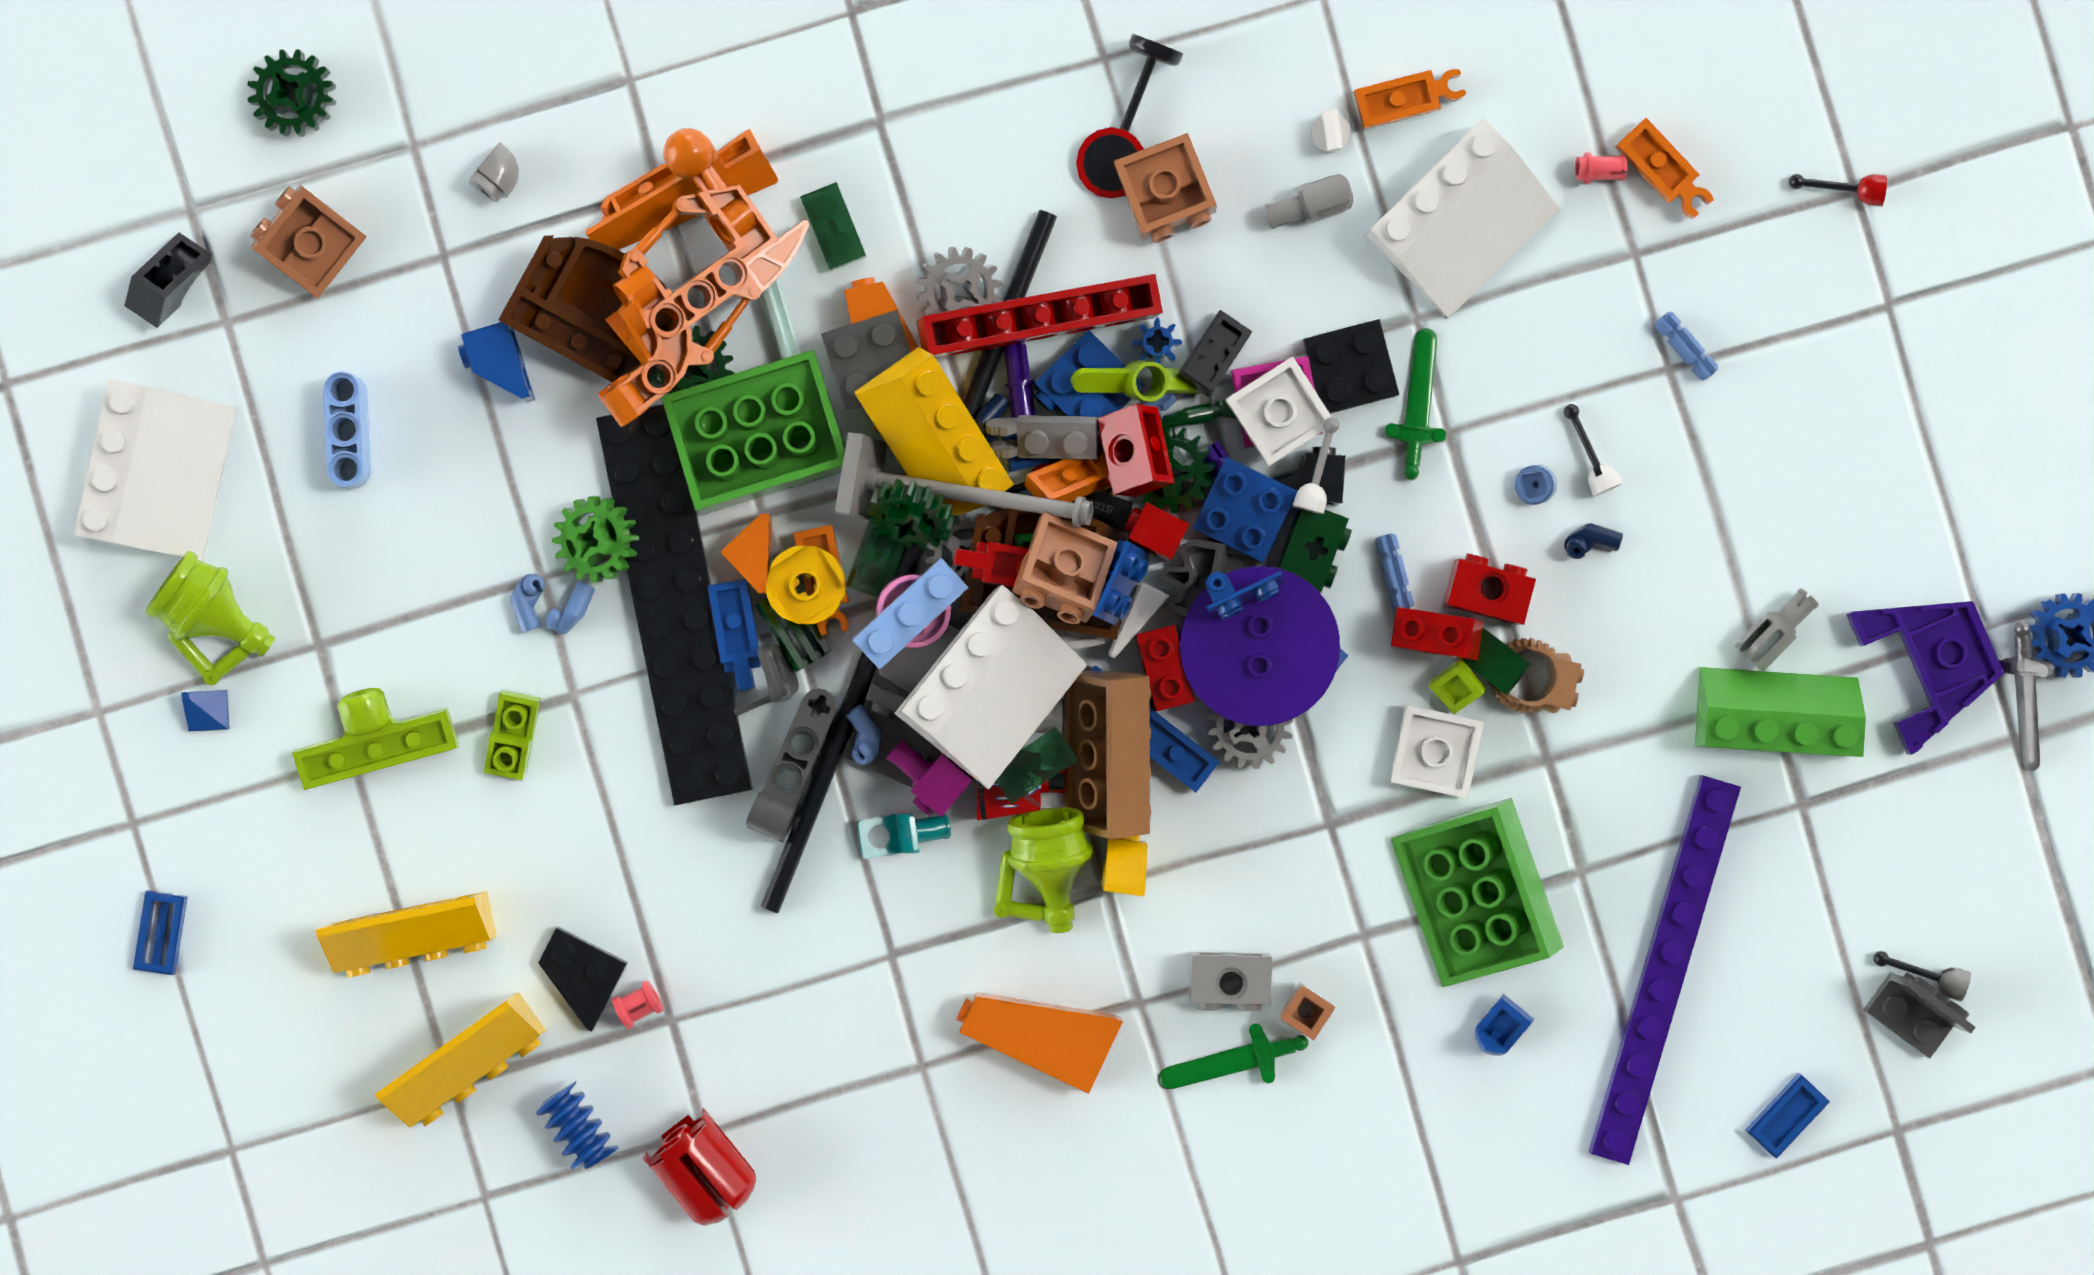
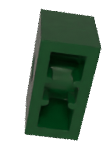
M1299 509L1277 568L1302 577L1320 593L1323 587L1330 589L1338 566L1332 565L1337 550L1344 552L1352 529L1346 528L1349 518L1325 510L1324 514H1318ZM1316 539L1321 540L1319 547L1325 550L1324 555H1318L1314 560L1309 559L1310 551L1305 549V544H1311Z

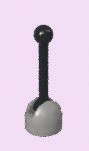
M1878 951L1873 956V961L1877 966L1889 965L1937 981L1942 994L1950 999L1961 1002L1967 993L1971 979V972L1950 967L1938 974L1890 958L1884 951Z

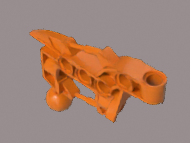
M681 128L674 131L665 142L663 155L667 168L684 179H692L701 192L681 196L673 202V210L656 228L653 227L634 249L624 254L618 271L622 279L613 285L616 295L622 302V306L606 318L605 321L641 362L634 370L624 374L597 394L620 427L633 421L649 409L651 404L671 391L685 375L688 366H704L713 361L714 353L732 330V325L748 303L758 299L761 293L782 274L792 261L809 226V222L803 220L777 238L740 185L726 187L711 165L713 161V147L710 139L701 131L693 128ZM679 214L703 215L728 252L674 291H671L670 288L665 290L655 274L646 266L648 261L644 255L660 239L661 233ZM722 265L729 266L735 273V281L732 286L724 284L719 277V270ZM690 288H696L703 294L704 303L700 309L689 304L687 294ZM729 297L741 299L727 320L720 324L704 347L692 342L690 326ZM658 311H665L671 316L672 327L669 332L662 331L657 327L655 317ZM650 367H657L663 372L664 382L660 388L653 387L647 379Z

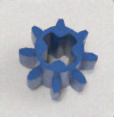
M1159 317L1155 318L1154 327L1150 329L1140 324L1138 328L1144 337L1132 342V346L1142 347L1143 353L1139 360L1144 361L1149 357L1154 359V362L1160 364L1161 359L1166 356L1168 360L1174 362L1176 357L1170 349L1172 346L1177 347L1182 344V340L1173 339L1171 335L1176 325L1172 324L1167 329L1161 327ZM1154 333H1159L1161 340L1168 343V345L1162 347L1160 353L1154 352V347L1146 343V341L1152 339Z

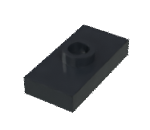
M1219 310L1176 376L1207 397H1210L1253 331L1222 310Z

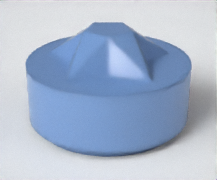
M1543 465L1525 467L1519 472L1515 480L1517 495L1522 501L1531 505L1549 501L1557 489V480L1554 473Z

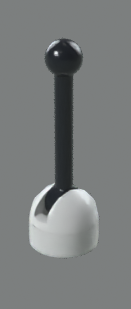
M1568 404L1564 408V415L1572 421L1593 466L1588 474V484L1593 496H1598L1623 484L1614 467L1599 462L1578 417L1580 412L1578 406Z

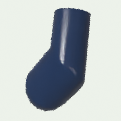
M995 393L980 409L974 420L988 443L998 441V438L995 435L986 433L987 420L1001 417L1010 406L1009 402L998 393Z
M1587 523L1567 536L1564 548L1567 555L1572 559L1585 557V553L1596 546L1617 552L1623 538V533L1593 523Z

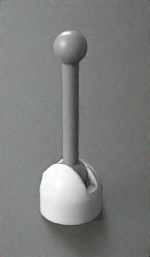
M1333 417L1327 418L1323 423L1325 435L1312 483L1305 484L1299 488L1293 507L1324 514L1327 496L1319 484L1333 433L1339 428L1338 420Z

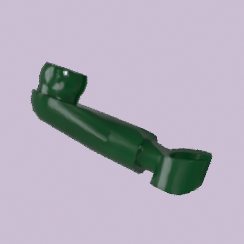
M1225 399L1215 401V405L1212 406L1210 403L1184 408L1161 418L1163 430L1166 426H1170L1173 430V435H1177L1175 429L1205 424L1219 416L1226 418L1236 417L1225 402Z

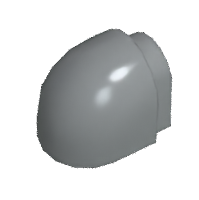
M499 142L470 177L468 183L494 202H498L501 197L507 198L518 181L519 167L516 158L508 148Z

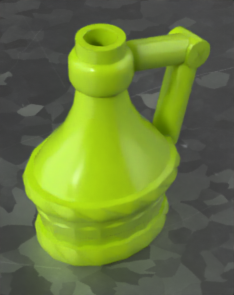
M187 551L164 580L147 606L145 613L151 618L158 617L170 629L168 632L169 641L201 674L204 682L212 686L216 685L222 677L244 661L249 654L256 653L263 657L274 642L275 637L269 634L266 626L259 622L252 623L243 614L235 600L227 577L228 570L225 567L218 568L197 560L198 556L194 552ZM221 637L236 641L239 645L215 664H212L189 638Z
M1069 807L1042 808L1038 811L1021 813L1009 819L1007 830L1012 836L1011 850H1007L1001 855L994 913L997 917L1005 918L1009 916L1035 921L1045 920L1052 933H1065L1073 929L1072 921L1075 919V910L1070 902L1071 889L1076 876L1086 861L1091 858L1093 847L1088 843L1082 828L1084 816L1081 811ZM1015 870H1018L1035 886L1042 895L1045 907L1011 901Z

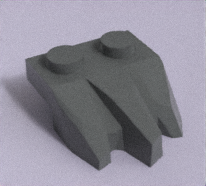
M1194 539L1178 546L1177 554L1184 560V567L1164 566L1157 577L1175 586L1178 590L1177 596L1167 599L1164 608L1182 617H1186L1194 600L1206 588V580L1210 574L1214 572L1227 574L1240 568L1267 566L1268 555L1263 563L1226 544Z

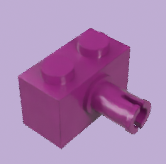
M903 739L886 758L913 780L912 785L914 787L911 792L916 797L912 803L929 817L934 812L942 817L973 780L971 775L944 753L935 762L933 760L928 762L909 747Z

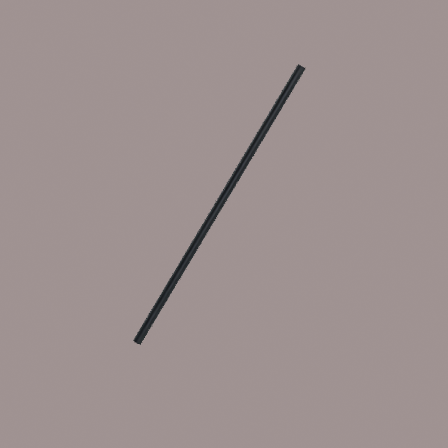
M1044 210L1038 211L1003 301L1026 297L1056 222L1057 216ZM1005 346L986 349L981 353L962 401L974 420L982 407ZM912 543L910 548L904 546L891 581L903 575L915 574L924 549L922 550L916 543ZM863 651L761 903L762 908L778 914L780 912L852 732L853 726L845 715L857 705L863 704L876 672L877 666Z

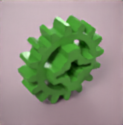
M589 496L587 502L585 499H576L573 501L574 509L563 508L561 511L566 518L565 522L554 523V527L561 531V535L552 538V543L561 544L562 550L555 554L556 559L566 558L565 572L577 569L576 579L587 580L590 577L591 583L603 582L604 577L606 580L617 578L616 569L623 571L629 568L625 558L637 555V552L630 548V542L638 541L639 536L630 534L629 531L636 522L635 520L625 521L623 517L627 512V508L616 507L613 509L615 500L612 498H606L601 501L599 496ZM594 513L593 516H588L585 524L579 523L586 515ZM604 555H612L607 562L597 566L598 562L603 561Z

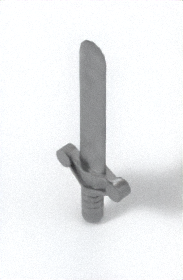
M2021 620L2014 627L2016 634L2014 636L2016 657L2004 658L1999 660L2004 673L2015 675L2021 762L2027 770L2035 771L2040 766L2036 676L2047 677L2052 675L2054 666L2050 662H2044L2032 656L2031 635L2029 634L2030 626L2026 621Z

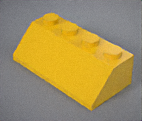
M918 347L853 392L907 476L1003 492L1014 485L933 354ZM945 498L942 503L952 504L951 514L955 516L985 506Z
M487 891L339 921L316 929L317 939L333 973L346 971L347 978L371 973L370 966L385 963L386 970L409 965V957L424 955L425 961L445 958L449 956L447 950L463 946L464 953L487 949L486 941H491L497 937Z
M518 992L374 1095L409 1128L419 1121L426 1127L444 1114L440 1107L453 1098L458 1104L477 1090L473 1083L482 1076L486 1075L489 1081L509 1067L505 1062L506 1059L516 1052L523 1058L541 1045L537 1037L543 1034L546 1029Z

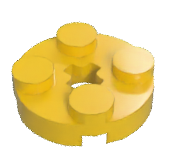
M817 546L791 547L780 553L770 566L766 583L768 601L778 615L796 624H817L827 620L836 613L846 596V576L841 564L830 552ZM802 574L807 578L814 576L817 583L813 586L815 592L810 596L806 592L799 594L796 590V587L800 584L798 577Z

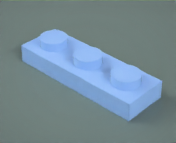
M940 558L852 640L880 670L969 587Z

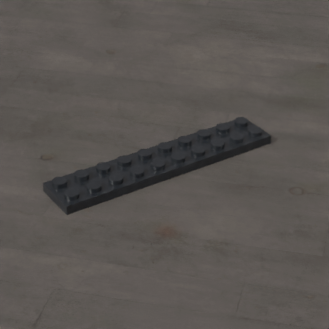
M664 405L650 407L623 427H620L612 415L597 417L596 421L611 496L615 500L614 509L616 507L627 508L623 518L625 521L635 520L636 524L629 531L630 534L639 536L638 541L630 542V548L634 549L637 555L626 557L625 560L629 565L627 575L674 806L753 790L739 717L734 713V709H737L730 673H725L724 664H721L708 592V585H712L698 514L692 501Z

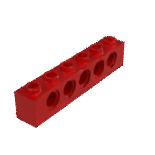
M1156 274L925 315L920 317L916 324L921 348L933 354L937 359L1154 319L1163 313Z

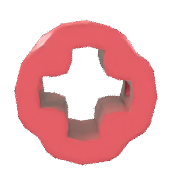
M649 980L642 982L641 988L622 998L619 996L612 998L615 1011L627 1030L634 1027L635 1021L653 1012L659 1014L664 1011L661 1000Z

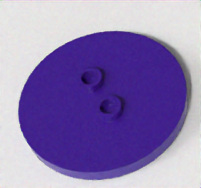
M1252 566L1227 573L1226 575L1235 592L1279 571L1282 574L1284 584L1279 586L1280 593L1260 603H1258L1256 598L1241 604L1243 607L1242 612L1225 620H1221L1220 615L1214 618L1211 617L1206 606L1213 604L1207 588H1204L1192 603L1183 623L1180 655L1189 684L1196 695L1211 710L1228 720L1240 724L1270 726L1300 716L1314 706L1325 694L1338 667L1340 635L1335 616L1329 604L1309 582L1283 569Z

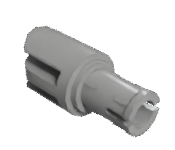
M1337 174L1300 185L1299 195L1269 205L1266 204L1265 209L1271 227L1275 229L1278 226L1305 217L1307 221L1311 220L1314 223L1343 213L1352 207L1354 201L1349 181L1345 176Z
M1800 588L1778 613L1768 611L1734 646L1743 652L1751 645L1746 657L1752 662L1761 658L1758 667L1764 672L1797 638L1795 628L1814 608L1816 609L1819 606L1818 602L1811 595L1807 597L1808 592Z

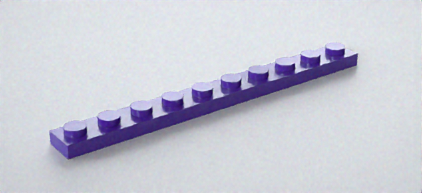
M1700 775L1588 1151L1593 1155L1626 1165L1630 1163L1741 786Z

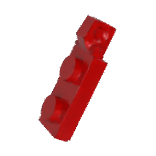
M989 541L987 543L977 542L976 551L955 548L952 564L972 567L971 577L981 579L982 582L1014 587L1022 560L1029 548Z

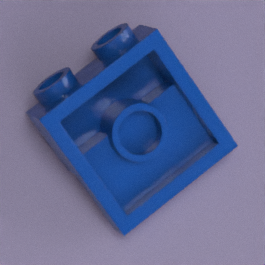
M1089 330L1034 383L1033 388L1037 391L1034 397L1050 413L1055 409L1062 416L1102 417L1122 409L1131 398L1127 397L1124 393L1077 392L1071 384V376L1081 368H1124L1126 365ZM1138 377L1136 378V386L1138 391H1140L1145 384Z

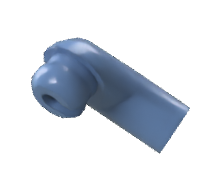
M537 574L523 576L510 597V604L522 633L540 627L534 606L545 589V582Z
M577 582L565 611L561 612L556 608L550 610L545 623L546 627L550 630H556V634H567L584 617L595 588L587 583Z
M859 704L845 716L857 731L852 758L859 765H867L873 762L878 755L882 732L864 707Z

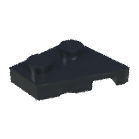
M558 926L538 964L585 1028L592 1032L628 962Z

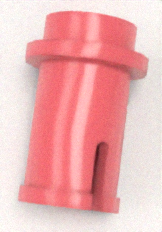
M1586 152L1583 157H1577L1575 160L1576 180H1583L1584 184H1590L1592 180L1624 181L1626 179V173H1622V171H1627L1625 155L1592 156L1590 152Z

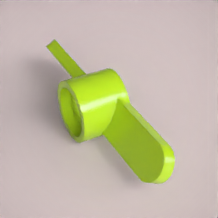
M1132 361L1124 368H1081L1071 376V384L1077 392L1124 393L1131 399L1147 402L1157 401L1165 393H1201L1176 376L1181 368H1164L1162 365L1150 361ZM1144 367H1147L1152 374V386L1147 393L1141 395L1136 386V378L1138 373Z

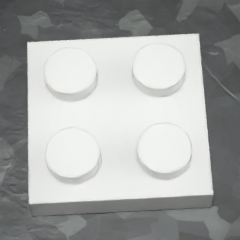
M1293 356L1225 399V402L1267 467L1325 431L1323 423L1327 418L1332 417Z
M1405 705L1389 782L1468 799L1484 721Z

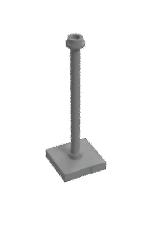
M848 432L834 512L870 520L871 515L866 514L875 487L881 488L884 481L893 486L895 480L900 479L904 485H910V482L913 480L916 481L917 486L932 487L931 494H943L945 499L1039 514L1046 512L1053 516L1072 519V524L1075 527L1090 525L1094 506L1093 502L1086 501L1085 497L1078 496L1075 503L883 473L882 469L887 444L863 434Z

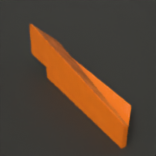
M750 129L744 131L718 151H716L711 142L713 147V161L711 165L726 187L740 185L748 196L778 182L776 173ZM664 163L607 196L600 206L604 215L598 224L587 228L586 234L590 240L620 250L641 241L653 227L656 228L673 210L672 204L677 198L701 191L692 179H684L675 175ZM679 214L665 230L700 215Z

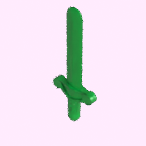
M1428 328L1418 331L1414 339L1404 425L1390 423L1385 428L1387 437L1406 443L1404 476L1410 481L1415 480L1419 475L1418 467L1421 461L1422 445L1442 443L1446 439V431L1444 429L1429 427L1437 336L1433 330Z
M1254 1023L1249 1027L1252 1044L1166 1067L1161 1071L1159 1081L1166 1089H1176L1259 1067L1262 1080L1269 1084L1275 1080V1058L1285 1056V1054L1296 1053L1295 1050H1305L1309 1045V1040L1303 1035H1298L1293 1039L1290 1037L1282 1041L1270 1043L1262 1026Z

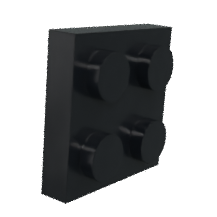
M1380 319L1302 340L1306 356H1309L1315 391L1330 414L1400 395Z

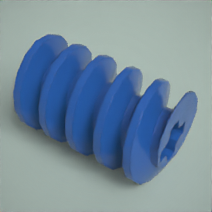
M574 1081L546 1099L536 1112L537 1116L551 1115V1118L544 1126L546 1130L559 1127L560 1131L554 1137V1143L568 1141V1145L561 1154L563 1156L576 1154L577 1158L570 1166L572 1170L583 1167L588 1169L619 1148L617 1145L604 1147L611 1135L609 1132L596 1134L597 1129L602 1124L600 1118L587 1120L594 1109L593 1106H578L584 1099L585 1094L584 1092L570 1093L577 1081Z

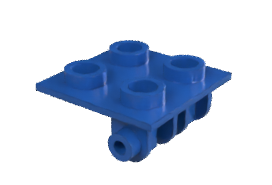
M1226 457L1193 529L1264 563L1269 551L1272 550L1278 538L1277 534L1298 491Z
M1119 539L1110 565L1114 570L1108 571L1111 577L1108 582L1105 581L1104 586L1106 588L1102 590L1093 616L1115 626L1119 619L1123 620L1126 617L1132 604V598L1129 597L1136 582L1140 583L1148 570L1149 561L1146 560L1148 552L1128 541L1125 542Z
M1279 571L1238 592H1235L1226 574L1222 572L1210 574L1206 580V588L1213 604L1206 607L1211 617L1214 618L1220 615L1221 620H1225L1242 612L1243 607L1241 604L1256 598L1258 603L1276 596L1280 593L1279 586L1284 584L1282 574Z

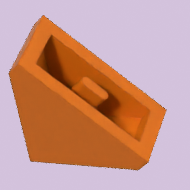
M761 513L720 551L760 594H766L767 576L771 564L772 515L767 513Z

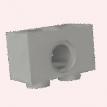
M1190 952L1189 1000L1191 1003H1198L1199 1010L1218 1011L1222 1010V1004H1238L1239 1011H1261V1005H1271L1272 956L1269 953ZM1227 972H1236L1241 977L1239 988L1233 992H1225L1219 985L1221 977Z

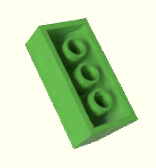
M1700 667L1695 746L1863 757L1866 715L1858 677Z

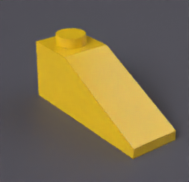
M1140 835L1112 840L1107 838L1100 881L1104 891L1144 897L1148 843L1140 841Z

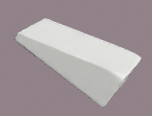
M1144 583L1138 585L1132 598L1130 610L1118 629L1117 639L1113 640L1108 651L1109 656L1116 658L1169 597L1168 594Z

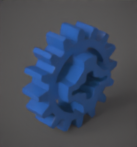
M2065 593L2055 594V603L2050 599L2040 601L2043 612L2031 610L2029 613L2036 620L2034 625H2029L2030 633H2032L2031 646L2036 650L2032 656L2044 662L2052 663L2055 668V676L2058 678H2066L2068 672L2072 678H2080L2083 675V669L2087 672H2094V599H2087L2082 603L2083 598L2080 593H2072L2069 600ZM2065 609L2074 610L2065 619L2054 616ZM2063 629H2071L2069 635L2074 638V642H2066L2068 636L2064 633ZM2045 633L2047 636L2048 646L2046 645ZM2072 652L2083 655L2080 659L2073 662L2064 661L2065 658L2070 657Z

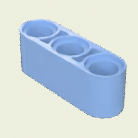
M340 371L333 373L327 378L323 389L327 472L331 481L338 486L356 489L367 483L371 472L367 388L362 379L348 372ZM349 380L354 386V393L347 401H340L337 389L342 382ZM352 420L356 427L355 435L350 440L343 441L339 436V427L343 422ZM352 459L357 464V474L353 479L345 481L341 476V466L347 460Z

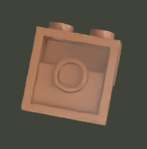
M1188 133L1114 161V167L1128 199V206L1142 241L1151 238L1153 243L1165 241L1175 235L1174 228L1187 223L1190 229L1201 227L1212 220L1211 214L1216 213L1217 204Z
M301 184L295 190L288 186L275 202V206L280 210L272 220L269 221L264 217L251 232L250 237L255 240L251 247L318 299L367 236Z
M1043 512L1039 517L1029 550L1022 560L1012 592L1020 595V601L1030 608L1039 609L1044 605L1058 611V618L1066 623L1078 624L1080 621L1086 623L1094 614L1099 603L1118 542L1082 527H1075L1068 521Z

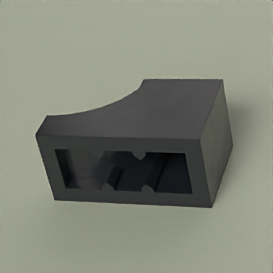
M179 232L131 276L124 306L158 328L181 306L182 300L193 282L210 264L212 254Z
M1312 447V453L1302 455V464L1298 470L1290 477L1278 482L1297 491L1303 485L1312 483L1321 447ZM1329 447L1319 485L1326 493L1327 504L1340 505L1343 503L1346 455H1336V448Z

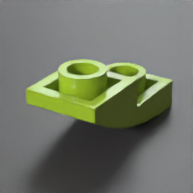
M505 690L499 693L494 728L489 737L484 773L523 781L534 738L541 701L540 697Z

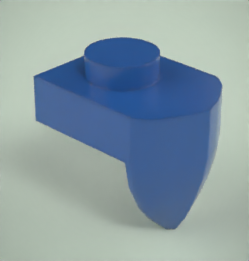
M1502 994L1475 1028L1476 1042L1482 1052L1492 1056H1502L1532 1024L1534 1018L1505 994Z

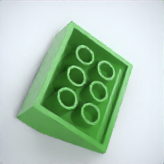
M815 350L661 397L695 510L700 515L832 476L842 471L845 444Z
M1512 797L1463 812L1391 838L1442 987L1548 959L1564 947Z

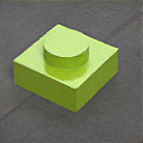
M1461 658L1433 677L1429 683L1432 691L1453 714H1456L1482 696L1486 690V686Z

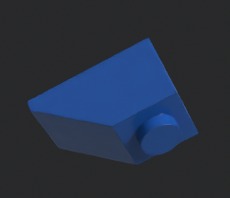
M499 322L461 334L464 344L458 346V350L465 369L471 367L472 372L527 402L535 400L513 328Z

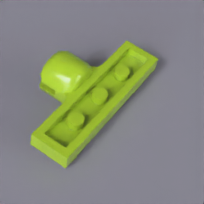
M366 688L347 694L341 698L337 705L344 727L343 736L295 749L292 755L303 789L307 790L457 749L459 742L448 708L404 720H395L390 714L384 692L379 688Z

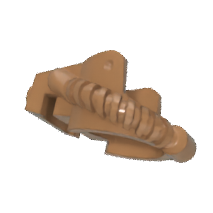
M1521 638V640L1514 639L1512 643L1510 641L1506 643L1516 653L1531 651L1545 660L1549 669V683L1545 691L1537 698L1522 700L1512 696L1510 693L1508 696L1488 682V685H1491V692H1494L1493 696L1499 699L1498 702L1501 705L1505 704L1507 709L1512 708V711H1520L1523 714L1525 712L1533 714L1534 711L1538 713L1541 712V709L1554 714L1560 708L1571 710V707H1576L1579 696L1575 692L1577 683L1582 682L1584 676V669L1581 668L1582 664L1572 662L1571 656L1568 653H1555L1556 650L1553 647L1550 648L1549 644L1546 642L1543 644L1541 640L1535 641L1534 638H1529V640L1526 638Z

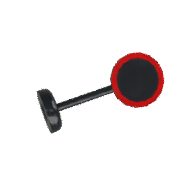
M1133 33L1129 40L1130 49L1146 56L1147 59L1120 129L1108 127L1099 129L1089 135L1079 148L1076 160L1078 176L1085 187L1097 196L1111 199L1126 196L1114 167V161L1144 150L1141 143L1134 135L1129 133L1156 61L1169 66H1177L1183 57V53Z

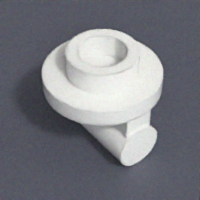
M1338 109L1322 111V115L1315 120L1311 129L1313 143L1318 149L1327 153H1335L1342 150L1349 142L1351 136L1350 125L1343 116L1338 114Z

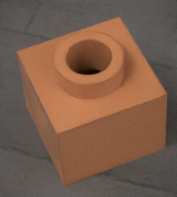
M1299 982L1278 1016L1307 1037L1315 1040L1336 1007ZM1309 1003L1312 1005V1013L1309 1016L1303 1017L1299 1015L1298 1008L1301 1004Z

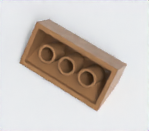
M1082 671L1064 694V807L1078 809L1083 813L1084 823L1082 828L1085 833L1111 840L1150 834L1151 690L1149 687V676L1126 671Z

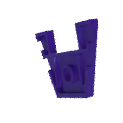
M1973 601L1852 611L1846 614L1859 646H1866L1899 632L1930 704L1929 707L1893 722L1907 755L1917 753L1925 742L1935 733H1939L1945 728L1955 715L1964 707H1968L2004 674Z

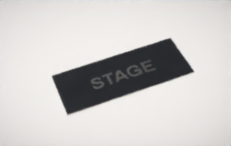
M1101 491L1084 496L1086 501L1093 502V518L1123 530L1133 502Z

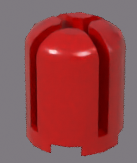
M702 1108L701 1117L693 1121L687 1115L662 1134L661 1138L664 1140L661 1144L662 1146L652 1157L647 1151L644 1154V1162L695 1223L703 1226L719 1223L729 1217V1212L727 1211L729 1205L733 1209L738 1210L747 1202L755 1187L756 1175L754 1169L704 1108Z

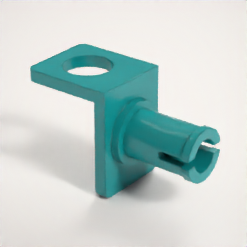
M897 813L857 821L859 844L863 859L899 853H919V843L949 839L951 836V826L946 814L942 817L935 816L915 820L913 813ZM877 825L885 827L889 833L888 843L880 849L873 847L868 840L869 831Z

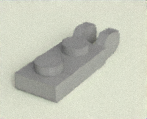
M1019 415L1018 418L999 417L987 420L986 433L1009 436L1017 433V440H996L989 443L997 458L1009 459L1018 456L1019 458L1097 460L1099 455L1096 417Z

